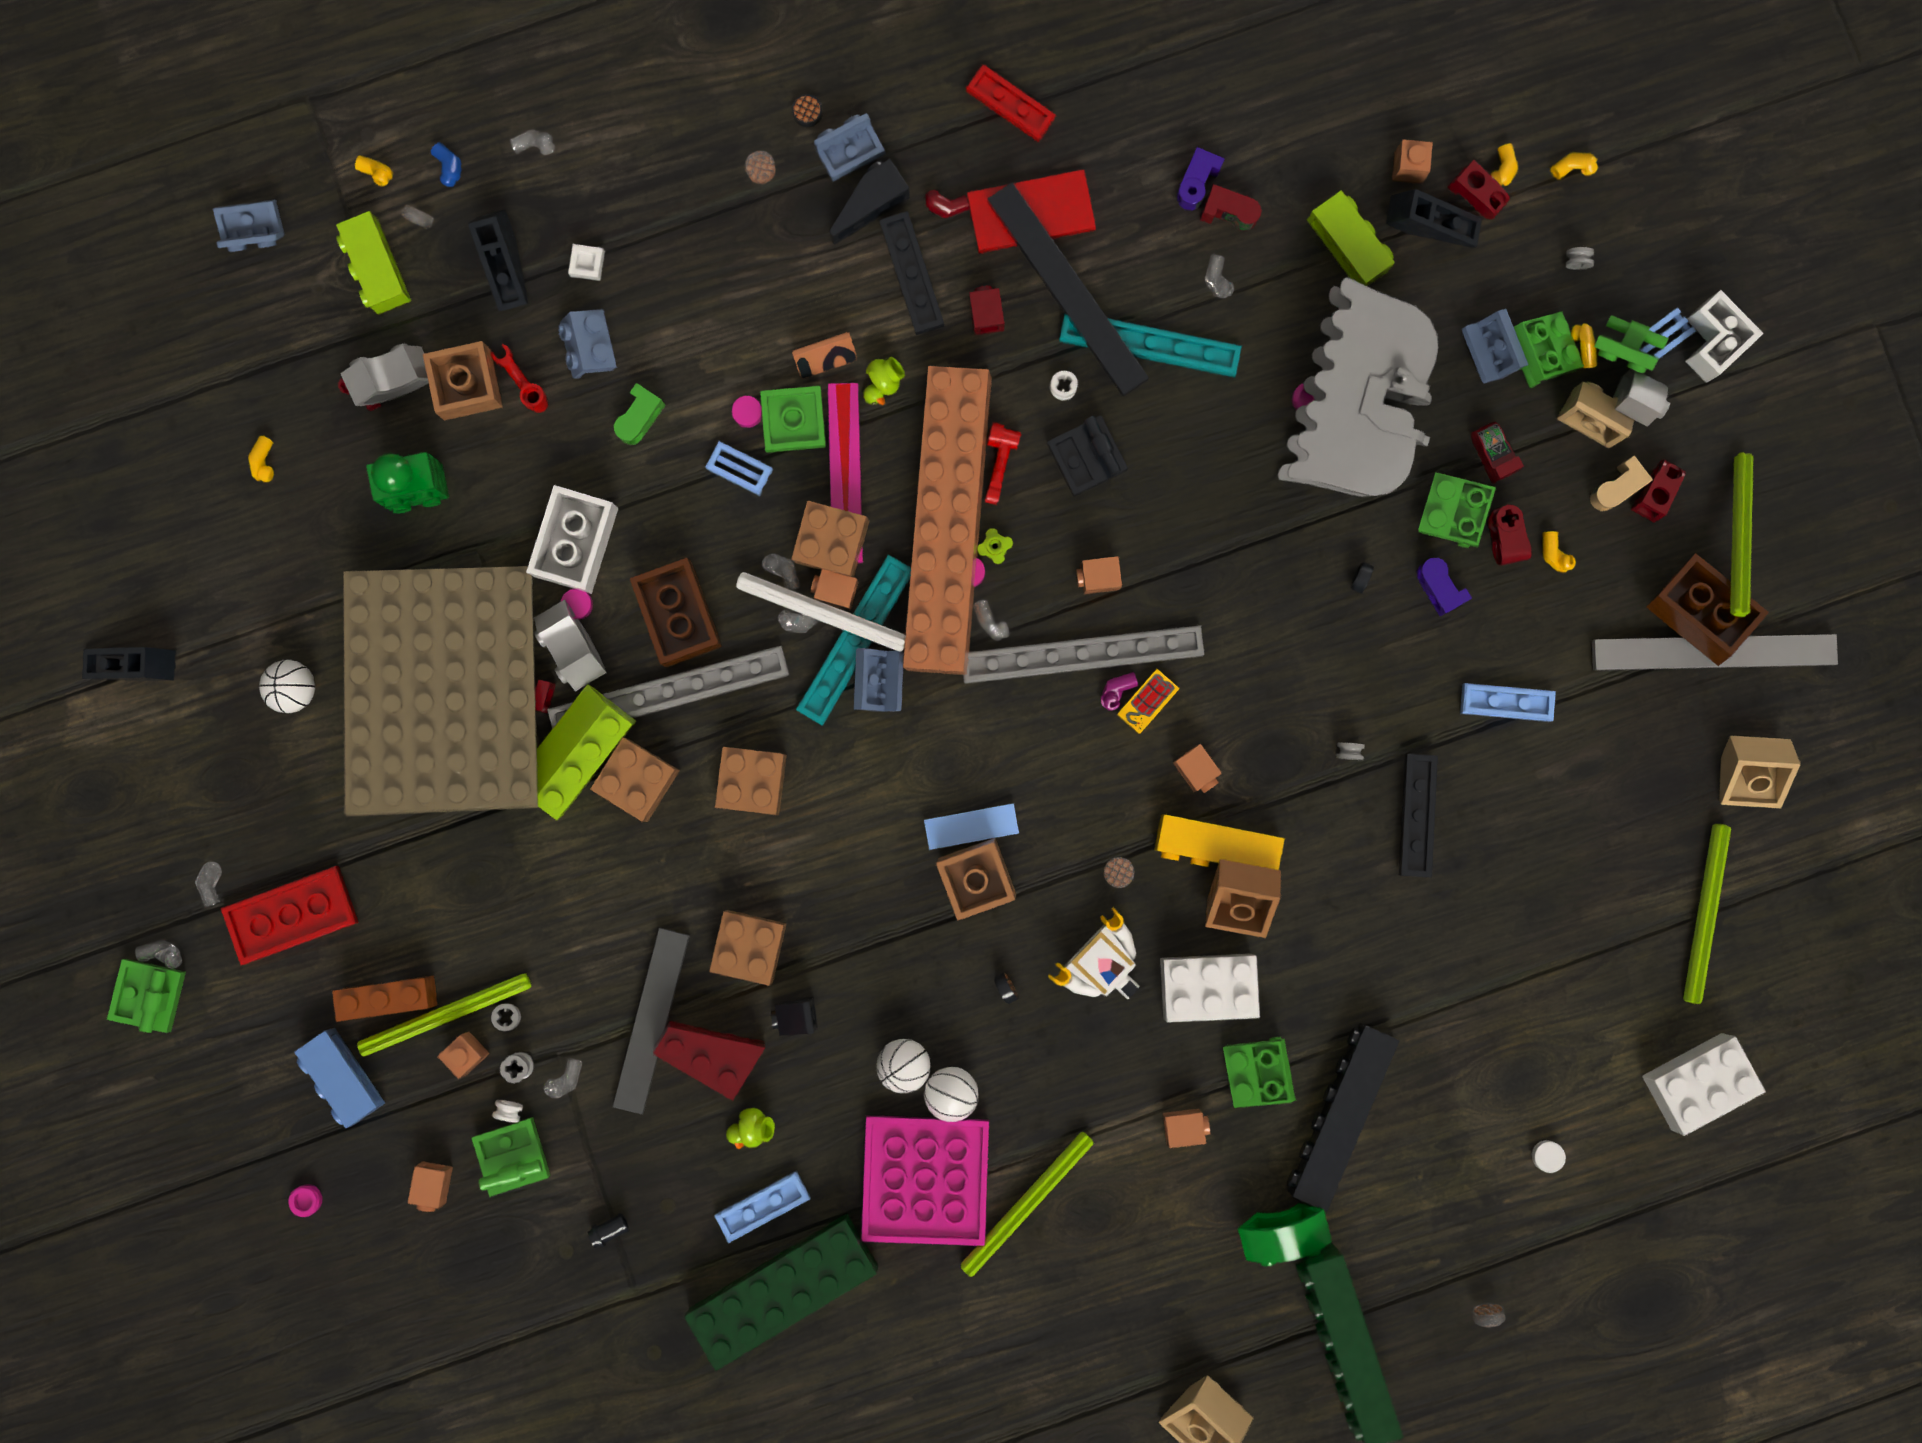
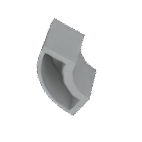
M405 343L399 344L384 355L373 358L360 357L350 362V367L340 374L355 406L389 401L427 385L429 382L423 354L425 353L422 347L408 346Z
M1630 369L1622 376L1613 396L1618 397L1615 410L1648 427L1656 418L1661 419L1666 414L1670 406V402L1666 401L1668 387L1643 373Z
M563 600L534 618L537 629L534 631V635L542 647L547 646L557 665L555 672L563 684L568 682L577 691L604 675L606 670L585 628L579 619H573L575 617L573 610Z

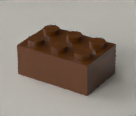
M1696 553L1676 572L1646 607L1717 666L1721 665L1737 651L1769 613L1750 597V613L1745 617L1733 616L1730 612L1731 581Z
M688 558L629 578L662 666L668 667L723 647L695 569Z

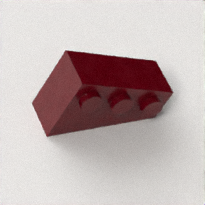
M670 1021L655 1044L653 1054L733 1101L764 1051L765 1042Z

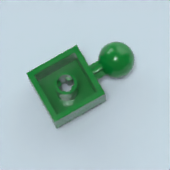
M427 452L405 457L397 454H385L380 456L373 464L366 465L373 501L393 511V513L409 512L412 510L411 506L423 504V507L437 506L441 504V500L449 498L443 464Z

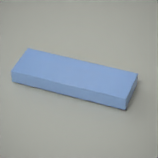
M1464 683L1462 684L1460 714L1552 722L1554 720L1556 691Z
M1014 803L924 820L929 850L1019 833Z
M796 1170L721 1210L714 1216L728 1243L810 1200L811 1197Z

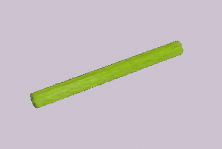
M1744 452L1738 453V456L1734 458L1730 612L1733 616L1745 617L1750 613L1753 456Z
M1714 824L1712 826L1683 996L1684 1001L1694 1004H1701L1703 1000L1731 834V827L1723 824Z
M520 974L360 1040L357 1043L358 1050L361 1056L365 1057L530 989V979L527 974Z
M1080 1132L985 1236V1246H976L961 1263V1268L967 1275L972 1277L1093 1146L1094 1142L1085 1132Z

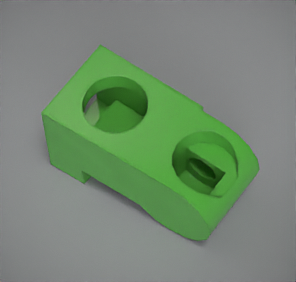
M638 383L630 391V394L635 398L634 402L626 414L619 416L614 423L615 434L628 445H634L642 440L665 406V403L659 397Z

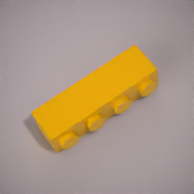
M1163 814L1160 818L1154 850L1161 852V858L1179 861V856L1190 857V864L1209 867V862L1219 863L1220 859L1279 870L1285 838Z

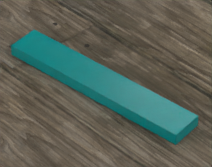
M1065 314L1059 341L1088 347ZM1108 319L1134 357L1230 377L1236 376L1242 346Z
M888 555L853 614L883 625L911 578V568ZM843 630L796 710L823 726L855 672L856 649H869L873 641Z

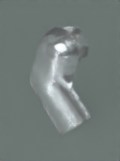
M529 130L510 140L516 154L532 146L539 147L543 155H547L555 150V144L552 142L553 137L549 133Z
M1211 255L1205 283L1216 297L1224 299L1233 293L1234 285L1221 274L1225 258L1220 255Z
M774 553L763 558V569L781 576L785 588L789 590L800 588L794 563L790 559Z
M980 600L974 604L973 607L980 626L993 640L1001 641V638H1006L1010 635L1006 622L995 623L987 600Z
M784 610L778 616L781 627L789 632L805 633L819 622V620L806 615L791 613L790 610Z
M165 940L143 945L135 950L137 959L140 962L157 958L162 963H165V966L169 969L177 968L182 963V957L178 948Z
M568 1058L564 1075L557 1079H548L544 1084V1092L551 1098H561L577 1087L583 1062Z

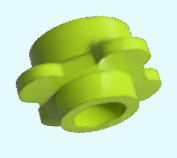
M989 529L986 531L984 542L978 545L977 550L981 556L986 555L995 564H1001L1005 560L1004 555L1006 551L1012 548L1013 541L1010 537L999 535L996 529ZM997 544L998 548L993 549L992 545Z

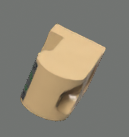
M1635 456L1617 467L1621 475L1592 490L1590 502L1595 509L1607 511L1625 501L1653 480Z

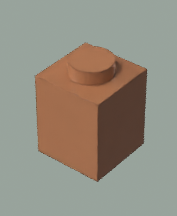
M1402 140L1394 155L1392 181L1423 183L1430 173L1433 142Z
M1118 556L1083 560L1080 564L1081 569H1076L1078 587H1083L1084 594L1116 591L1122 587Z
M822 569L820 576H814L810 592L815 594V600L851 611L859 582L857 578Z
M1201 744L1196 745L1173 762L1193 792L1201 789L1205 793L1219 783L1216 778L1222 773Z
M470 1032L459 1035L438 1058L460 1079L468 1075L490 1053Z
M1200 1109L1163 1113L1166 1144L1169 1148L1206 1144L1205 1135H1210L1208 1116H1203Z
M424 1161L414 1167L408 1204L417 1205L416 1209L425 1212H434L435 1209H439L446 1204L453 1167Z

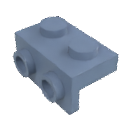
M867 113L862 116H851L844 122L843 126L835 130L827 129L818 135V139L814 141L816 152L832 181L885 155V150L871 126Z
M276 200L230 205L213 209L221 240L216 242L218 248L228 247L229 252L245 250L247 249L246 244L257 243L258 248L277 245L276 240L285 236Z
M603 309L569 312L560 321L559 336L565 343L567 351L566 365L571 370L573 379L580 378L584 373L613 371L617 367Z
M1506 309L1499 310L1478 323L1462 328L1466 343L1483 383L1502 379L1529 365Z
M856 649L855 710L877 712L901 711L903 651Z

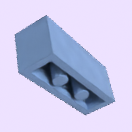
M335 1028L325 1030L295 1051L298 1057V1066L305 1074L311 1076L315 1082V1091L322 1099L328 1101L332 1107L331 1114L338 1124L348 1128L385 1104Z

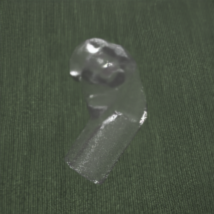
M207 862L204 864L195 880L205 908L220 902L215 886L222 870L217 862Z

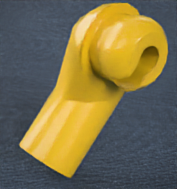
M1511 143L1502 145L1497 149L1502 165L1499 167V171L1492 172L1491 176L1500 186L1509 185L1518 171V164Z
M1570 153L1553 165L1550 170L1552 175L1558 180L1573 169H1581L1582 174L1589 176L1598 169L1597 158L1591 153Z
M361 155L356 159L355 169L372 175L373 181L377 185L386 186L389 180L392 179L393 172L387 165Z
M1585 323L1573 326L1571 335L1574 341H1580L1583 368L1597 366V348L1594 347L1596 343L1592 327Z
M265 436L258 437L248 455L251 475L255 480L270 482L274 476V471L272 467L266 466L265 458L273 442Z
M1543 532V559L1558 572L1564 573L1572 570L1576 564L1573 555L1565 554L1558 549V532Z

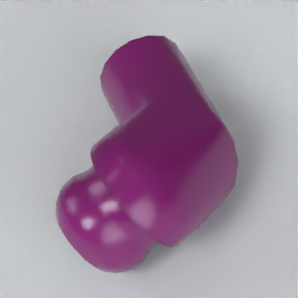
M1134 672L1106 682L1101 694V704L1103 707L1110 711L1116 710L1120 705L1119 701L1123 691L1138 686Z

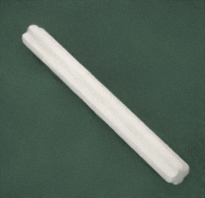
M742 572L738 577L736 587L739 590L901 652L905 647L906 635L746 572Z

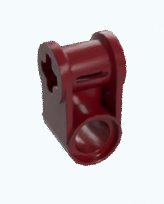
M1505 505L1493 510L1488 517V526L1496 563L1501 566L1529 560L1531 558V544L1526 533L1522 511L1514 505ZM1501 517H1508L1509 523H1502Z

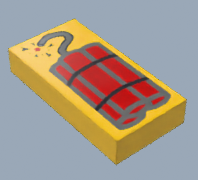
M1156 669L1117 713V716L1138 734H1141L1180 688Z

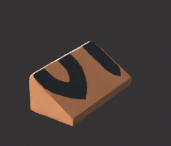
M848 332L793 350L792 352L802 379L857 360L852 339Z

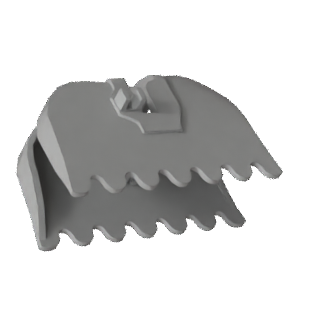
M1346 277L1342 280L1340 288L1333 286L1329 292L1330 303L1339 310L1334 312L1332 317L1325 318L1320 324V330L1330 338V341L1325 343L1323 347L1314 349L1312 353V360L1321 366L1322 371L1317 373L1316 376H1310L1304 382V390L1313 396L1314 401L1299 407L1295 412V418L1306 427V431L1289 437L1287 441V447L1289 451L1297 455V461L1281 466L1277 476L1279 480L1309 484L1354 496L1383 495L1394 491L1405 481L1413 464L1415 446H1428L1430 437L1425 436V433L1413 429L1414 418L1411 413L1404 409L1383 404L1384 398L1410 405L1426 406L1431 404L1432 396L1428 392L1430 386L1426 384L1436 361L1438 339L1430 319L1416 306L1377 292Z

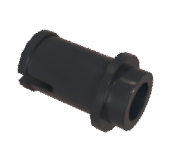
M620 1213L599 1226L596 1224L592 1225V1229L588 1231V1236L595 1248L599 1246L604 1248L606 1247V1242L625 1232H629V1225L623 1214Z

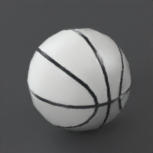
M282 660L270 665L262 674L259 683L260 694L265 704L277 712L286 714L300 711L306 707L312 700L315 692V682L310 670L303 664L293 660Z
M898 1039L888 1043L880 1052L876 1064L877 1074L882 1084L896 1093H910L918 1090L928 1079L931 1069L930 1058L925 1048L910 1039Z
M946 1067L936 1071L928 1079L924 1091L925 1103L929 1111L938 1119L946 1122H957L967 1118L976 1108L979 1097L978 1087L974 1078L965 1070L957 1067Z

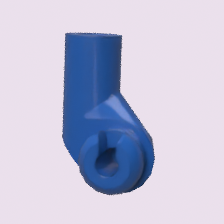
M438 142L431 149V154L442 163L441 183L445 186L453 187L461 177V161L453 152Z

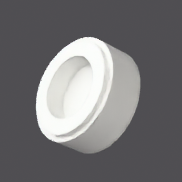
M1544 1140L1533 1148L1532 1160L1540 1170L1554 1173L1563 1167L1565 1152L1557 1143Z

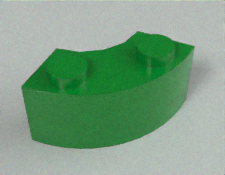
M1302 1203L1277 1213H1256L1238 1228L1246 1261L1257 1262L1262 1266H1272L1279 1262L1291 1261L1305 1256H1316L1321 1252L1322 1248L1332 1242L1324 1209Z

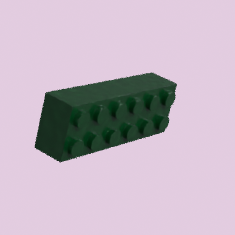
M848 1213L691 1306L684 1318L714 1370L717 1371L875 1276L878 1265L865 1242L862 1241V1237Z
M1331 1242L1322 1248L1318 1255L1299 1258L1300 1263L1295 1264V1268L1301 1283L1303 1282L1305 1288L1309 1290V1293L1305 1294V1298L1310 1311L1314 1313L1316 1320H1319V1323L1315 1324V1329L1320 1342H1323L1326 1350H1329L1328 1353L1324 1354L1330 1372H1333L1335 1379L1339 1381L1334 1383L1340 1402H1343L1346 1411H1349L1344 1413L1350 1432H1353L1356 1441L1361 1440L1363 1443H1390L1402 1439L1403 1435L1344 1256Z

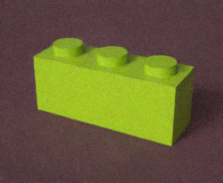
M1341 190L1314 209L1307 221L1350 279L1367 287L1388 272L1394 265L1393 253L1386 244H1381L1377 239L1372 224L1368 220H1363L1359 215L1355 201L1350 196L1346 197Z
M368 211L336 224L340 233L339 236H336L337 242L343 253H348L351 262L347 265L354 280H359L362 290L359 291V295L365 307L372 308L379 315L410 302L411 298L378 219Z

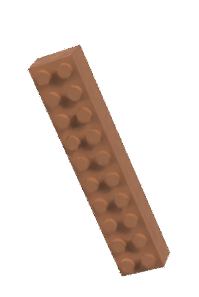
M928 366L903 668L907 671L967 675L992 380L989 369Z

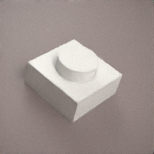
M573 244L569 275L571 277L600 281L605 253L603 248Z

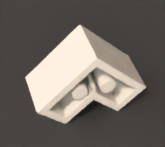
M1720 290L1707 299L1687 318L1689 323L1707 342L1686 362L1707 383L1727 369L1764 333Z

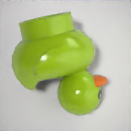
M890 357L886 361L875 359L867 366L866 374H869L873 384L868 385L864 389L863 396L865 401L871 405H884V395H892L898 390L900 380L905 377V372L895 358Z
M747 1108L740 1112L739 1123L732 1124L726 1132L727 1140L734 1144L736 1148L741 1149L743 1146L754 1148L772 1139L775 1125L773 1119L766 1117L761 1110Z

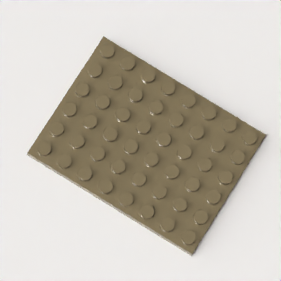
M528 566L344 572L346 816L538 808L533 576L527 573Z

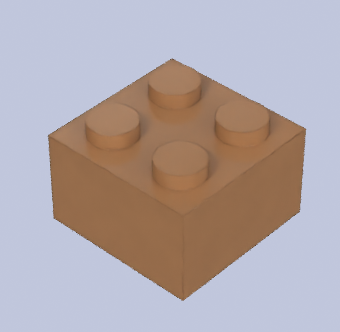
M483 341L423 354L434 410L443 420L503 408L491 350Z
M807 501L791 560L797 564L819 570L824 569L854 578L869 519L863 515Z
M623 737L590 790L640 821L648 822L680 770L630 739Z
M723 747L715 808L779 815L787 755Z
M996 838L940 857L936 862L957 921L1016 899V892Z
M1220 859L1207 898L1205 927L1266 938L1280 900L1281 871Z
M724 911L709 972L770 986L774 980L787 924L735 911Z

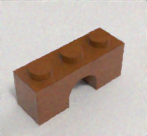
M434 975L332 991L336 1022L428 1009L438 1005Z

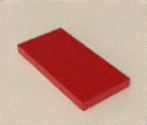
M1084 170L1013 183L1052 239L1094 231L1096 229ZM1007 185L967 193L979 253L1018 246L987 202L989 197Z
M339 866L328 868L221 908L240 966L359 923Z

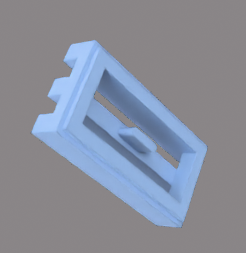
M1678 307L1649 329L1655 332L1673 319L1676 324L1661 335L1669 337L1679 328L1683 332L1666 345L1664 349L1654 354L1656 357L1661 358L1696 331L1693 326L1691 328L1688 326L1687 322L1689 321L1686 317H1681L1679 314L1681 311ZM1648 344L1641 351L1647 353L1655 346Z
M718 441L705 467L707 470L759 496L762 493L763 486L768 481L769 475L773 471L772 467ZM721 451H724L762 470L763 473L760 476L719 454ZM717 461L757 481V485L755 486L715 466V462Z

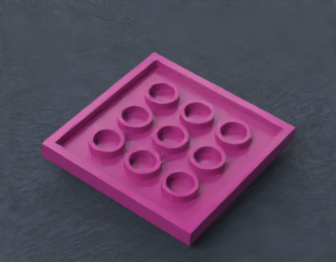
M867 1115L862 1241L985 1246L989 1120L963 1119L957 1122H946L938 1118Z

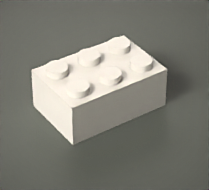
M554 485L527 573L539 579L592 594L618 508L612 502Z
M1231 954L1160 958L1163 1019L1166 1022L1260 1018L1256 955Z
M1723 1033L1642 1076L1670 1129L1684 1136L1766 1092L1737 1038Z

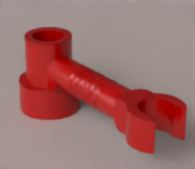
M502 344L506 351V356L502 359H498L491 352V357L495 363L503 366L520 388V400L525 407L536 413L544 412L548 407L545 392L539 385L529 382L514 362L512 351Z
M992 422L987 446L998 448L985 498L986 503L994 505L999 501L1010 449L1017 450L1021 432L1006 429L1003 424Z

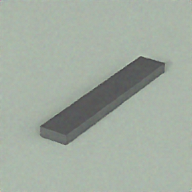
M659 928L613 1104L614 1108L641 1115L644 1114L658 1057L653 1054V1048L668 1023L690 935Z

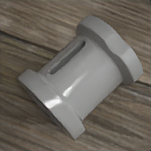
M514 1053L501 1063V1075L507 1082H520L531 1075L534 1070V1061L527 1053ZM517 1062L518 1066H523V1071L517 1073V1069H512V1064Z

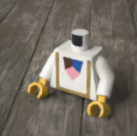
M1112 908L1114 912L1112 919L1106 920L1103 915L1101 916V920L1104 923L1103 926L1064 966L1060 963L1055 964L1060 968V973L1056 977L1048 975L1053 982L1060 986L1063 985L1076 994L1097 997L1100 994L1107 996L1116 988L1126 999H1129L1139 989L1140 986L1128 975L1136 966L1133 962L1136 950L1132 934L1124 924L1123 917L1115 908Z

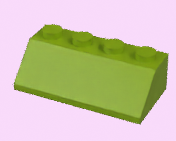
M589 684L586 685L537 748L538 807L555 820L560 819L618 746L621 739L626 736L636 723L635 719Z

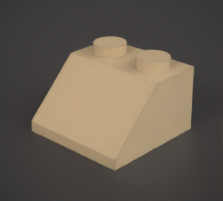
M1582 382L1573 389L1557 417L1561 422L1607 448L1629 437L1634 423L1632 418L1615 410L1618 397L1612 398L1606 395L1600 386L1591 382Z
M1730 736L1721 757L1720 804L1782 808L1801 765L1791 739Z
M1207 1375L1189 1386L1161 1417L1159 1424L1180 1443H1241L1253 1417L1239 1403L1233 1400L1217 1382Z

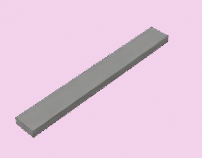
M1201 625L969 652L967 675H963L964 684L1204 656Z
M1837 634L1749 636L1737 651L1719 666L1684 638L1592 640L1593 670L1838 665Z
M777 646L602 695L632 718L782 678L790 674L782 646ZM572 703L547 709L552 729Z

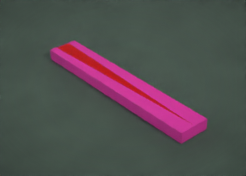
M858 383L828 384L831 507L862 515ZM863 547L858 563H863Z

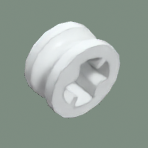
M1069 371L1057 372L1050 384L1052 395L1059 400L1072 398L1078 387L1076 376ZM1064 379L1065 382L1068 379L1071 382L1068 392H1064V389L1062 392L1057 389L1059 386L1058 380Z
M506 1100L495 1101L497 1111L493 1112L492 1117L508 1122L520 1121L518 1112L523 1109V1105Z

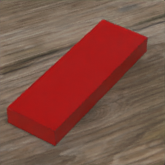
M984 64L966 87L967 93L1037 142L1040 141L1056 119V114Z

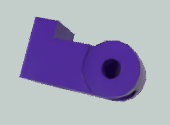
M1199 147L1196 148L1177 195V201L1183 209L1195 210L1201 205L1205 195V183L1209 174L1214 177L1218 176L1224 158Z
M1430 558L1419 566L1417 570L1418 581L1440 617L1472 599L1466 588L1458 592L1448 576V566L1442 559Z

